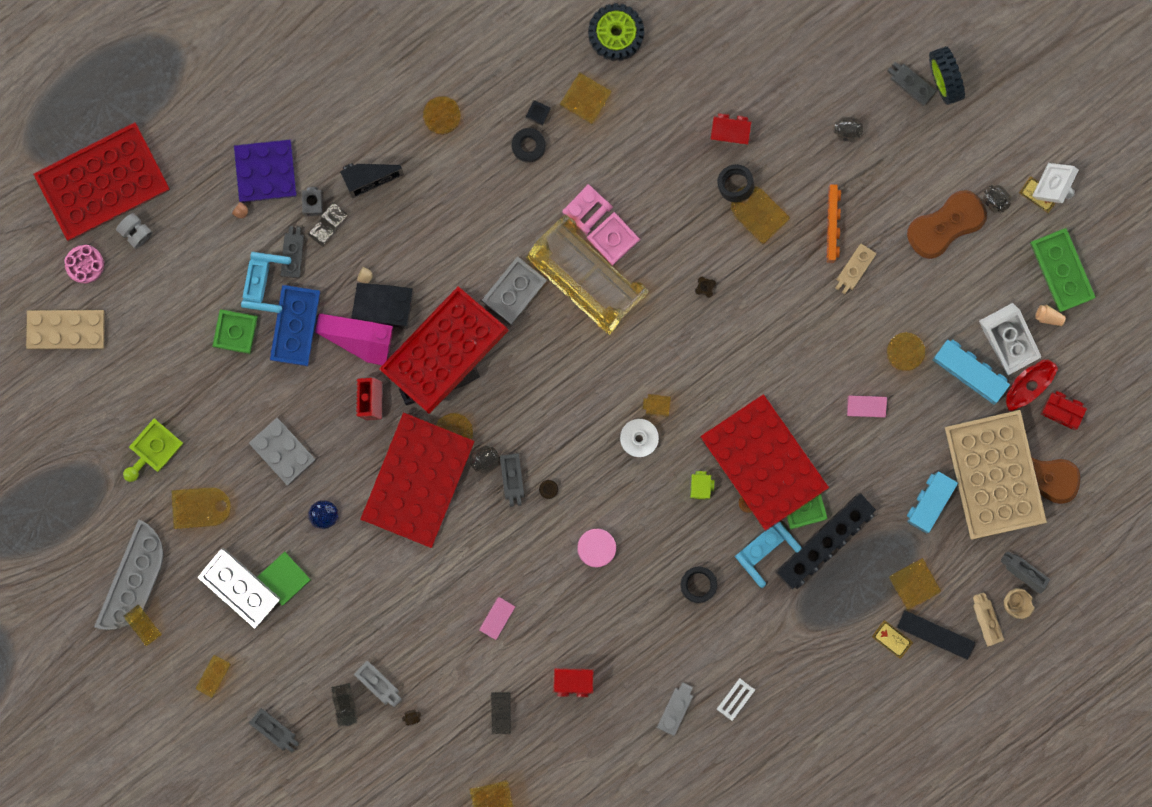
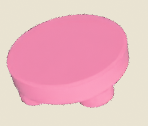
M80 245L73 248L65 257V269L69 277L74 281L88 284L101 276L104 269V260L99 251L94 247Z
M591 529L585 532L578 542L579 557L588 566L603 567L609 564L615 556V540L605 530Z

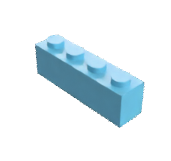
M947 340L932 360L995 405L1010 386L1007 383L1008 379L1001 374L996 375L991 371L992 368L988 364L978 362L976 360L977 357L969 351L964 352L960 349L961 345L956 341Z

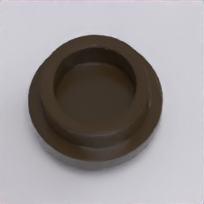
M552 480L543 481L539 487L540 495L545 499L554 498L558 493L557 484Z
M416 710L407 711L404 713L405 716L402 717V721L405 722L406 726L414 725L421 721V713L416 712Z

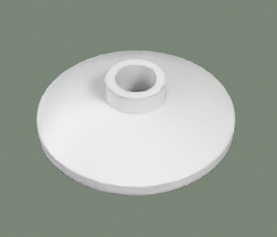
M634 419L628 422L623 427L620 435L623 449L634 457H645L651 454L657 447L659 440L655 426L644 419ZM641 435L643 437L642 442H637L636 436Z

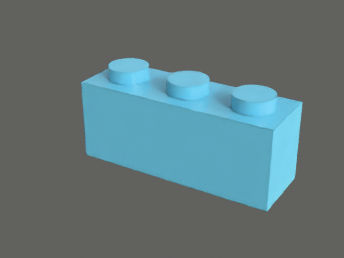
M939 471L935 475L931 474L926 482L928 484L925 491L921 490L916 499L919 501L917 506H912L907 514V517H909L907 522L926 534L930 532L958 484Z

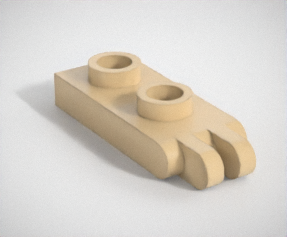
M860 243L836 279L839 281L836 289L839 290L843 284L846 286L842 291L843 294H846L848 289L853 290L876 253Z
M985 593L975 595L973 597L975 602L974 609L987 646L1004 641L991 601L987 599Z

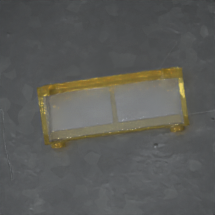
M565 214L536 241L526 258L610 335L643 301L649 291L640 282H633L632 284L628 282L576 233V222Z

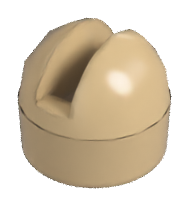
M362 267L357 281L361 283L370 282L373 275L372 272Z

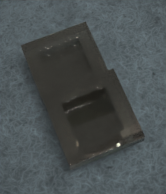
M332 203L321 216L320 221L309 232V236L324 247L348 214Z
M491 692L492 734H511L510 692Z

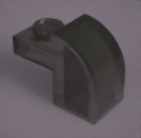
M347 683L331 687L338 727L357 723L358 716L351 684Z

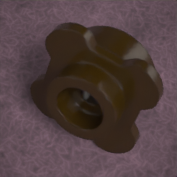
M699 277L695 293L697 295H706L707 298L712 297L713 287L716 286L715 280Z

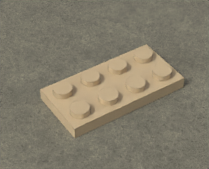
M27 311L26 349H104L105 311Z

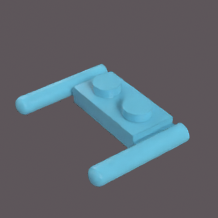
M251 252L241 307L281 313L282 307L280 305L262 303L270 266L269 262L289 265L292 260L286 256Z
M781 522L766 532L764 531L735 556L760 588L765 587L766 582L754 569L753 566L784 540L788 542L795 552L801 550V546Z

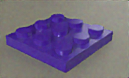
M291 140L234 146L239 202L297 197Z

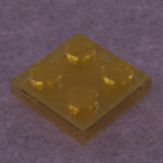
M579 72L562 99L560 106L592 125L612 91Z
M923 558L889 576L906 610L941 592Z

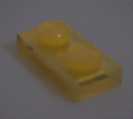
M139 604L123 616L145 646H148L162 635Z
M213 655L195 689L213 698L231 663Z

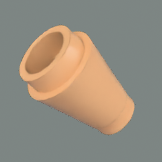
M1040 305L1035 318L1040 323L1063 326L1066 316L1048 305Z

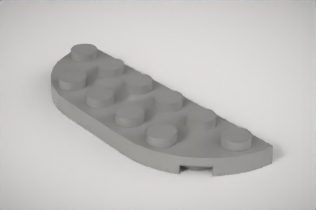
M138 520L94 626L95 628L116 630L128 626L141 615L162 567L163 547L155 530L141 520Z

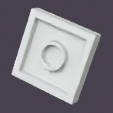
M1048 163L1033 197L1037 200L1063 203L1065 198H1072L1075 191L1071 188V185L1079 170L1075 166Z

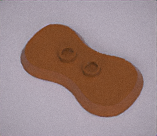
M967 190L955 192L938 211L920 216L911 222L907 230L909 243L916 253L923 258L933 259L939 257L956 238L974 233L983 227L987 220L986 208L980 198L973 192Z
M1032 457L1040 495L1057 504L1072 501L1080 487V472L1077 466L1065 459L1041 461Z

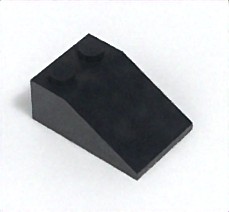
M351 163L344 166L343 170L340 171L352 199L404 175L401 165L390 164L354 165Z
M357 283L351 319L408 329L414 294L413 288Z

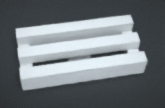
M739 678L717 710L733 721L755 689ZM740 684L743 685L727 709L723 710L722 708ZM748 689L749 692L747 693V695L744 697V699L741 701V703L738 705V707L735 709L732 715H730V710L736 704V702L744 693V691Z

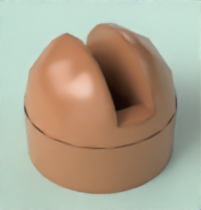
M240 202L232 214L237 218H245L248 214V208Z

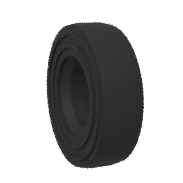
M524 128L514 135L511 146L516 158L523 162H534L544 154L546 143L543 135L538 130ZM531 138L535 141L536 148L532 152H525L521 148V143L524 139Z

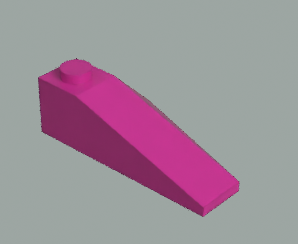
M319 314L315 333L365 362L381 366L388 359L394 331L393 326Z

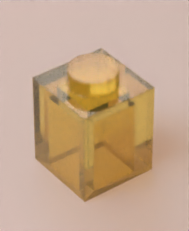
M648 394V397L643 399L642 410H646L645 415L668 418L671 397Z

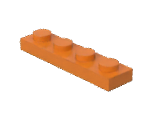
M830 184L828 188L827 263H835L836 258H839L840 247L836 246V239H840V228H837V220H840L841 210L837 209V201H841V190H838V185Z

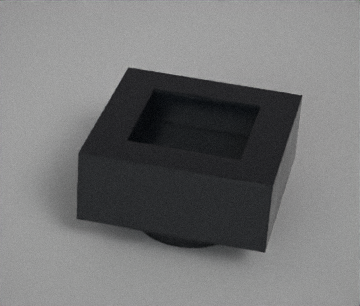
M533 100L526 114V119L543 126L551 107Z

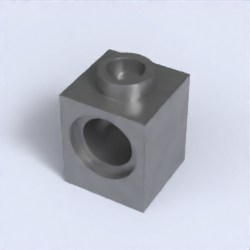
M308 187L307 190L302 191V213L304 216H323V193L317 187ZM311 197L318 199L317 203L313 206L307 204L308 199Z

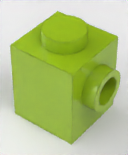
M695 471V474L691 475L690 499L709 500L710 491L714 492V480H711V475H707L705 471Z

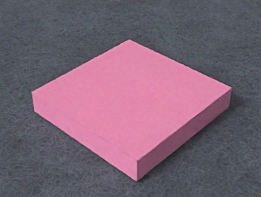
M615 212L586 237L612 266L640 241L638 236Z

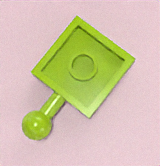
M154 418L129 446L141 458L133 467H128L124 470V479L128 482L136 481L139 476V470L146 463L159 473L184 443Z

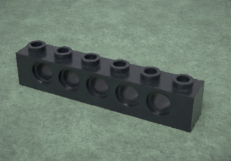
M857 493L801 546V550L795 552L775 573L790 589L800 588L805 583L803 579L808 574L812 576L819 569L818 565L822 561L826 563L833 556L832 552L836 548L839 550L847 543L845 539L849 535L854 536L861 529L859 526L864 521L868 523L875 516L873 513L876 509L861 493ZM852 511H857L859 514V518L855 522L850 519ZM838 524H842L845 527V532L842 535L836 532ZM825 537L831 540V545L828 548L822 545V540ZM811 550L817 553L815 561H811L808 558ZM798 563L803 566V572L799 575L794 571V567Z

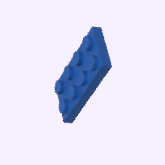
M282 285L279 301L282 312L277 313L270 361L308 367L320 298L319 290Z

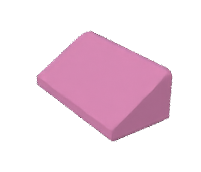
M848 396L847 416L885 418L887 397Z
M498 597L479 631L497 640L515 606Z

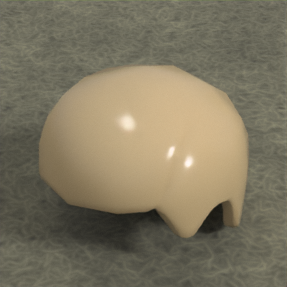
M1015 588L1009 591L1004 599L1006 612L1011 617L1018 619L1029 617L1034 611L1032 596L1024 589Z

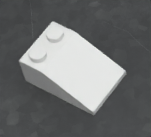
M1013 303L979 321L1007 375L1041 358L1020 309Z

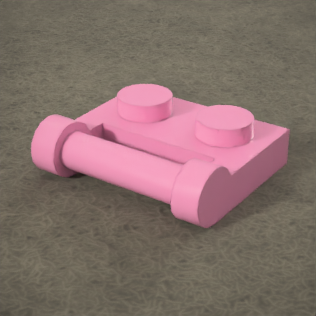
M588 184L562 213L587 235L591 231L590 228L613 207ZM599 203L601 207L585 224L582 223L581 220Z

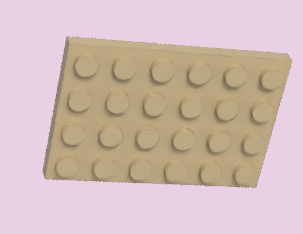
M1021 410L945 427L971 540L1047 523Z

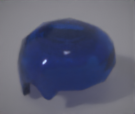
M316 501L308 510V520L315 528L328 529L335 525L338 519V509L330 501Z

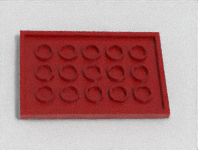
M136 122L33 174L68 242L170 191Z
M457 287L379 370L430 414L509 330L460 287Z
M764 394L700 436L765 532L829 489Z
M403 412L360 520L432 548L475 441Z

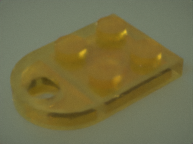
M746 186L739 188L736 192L743 190ZM757 186L754 187L753 193L746 203L731 202V211L734 217L762 245L790 219Z
M220 489L171 490L174 529L218 526L225 522L230 515V499ZM219 501H224L227 505L223 512H219L216 509V504Z

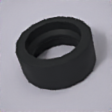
M734 164L727 166L719 173L717 179L720 194L724 199L733 203L743 202L748 199L755 187L750 170L743 165ZM733 175H742L746 178L747 185L739 192H729L725 188V181Z
M701 566L692 567L686 571L681 579V592L690 602L704 603L710 600L716 593L717 579L708 568ZM700 573L708 577L710 589L707 594L695 596L688 590V580L694 574Z

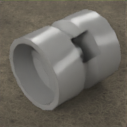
M134 213L125 217L116 228L124 238L128 237L127 241L135 249L142 246L153 233L145 224L141 225V220Z

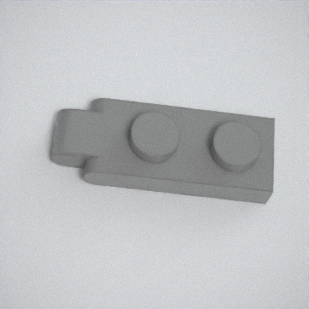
M368 660L354 673L385 705L390 703L395 707L402 700L397 695L399 690Z
M682 682L679 689L675 688L658 723V729L675 736L692 700L693 695H690L692 686Z

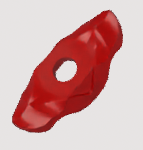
M1041 360L1037 364L1025 369L1015 379L1010 390L1007 392L1006 405L1009 411L1017 410L1039 397L1053 381L1058 371V366L1050 360ZM1031 381L1036 382L1038 385L1033 391L1026 388L1027 384Z

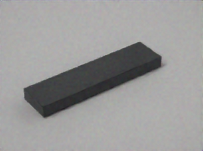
M906 610L903 611L896 627L968 660L975 644L970 639Z

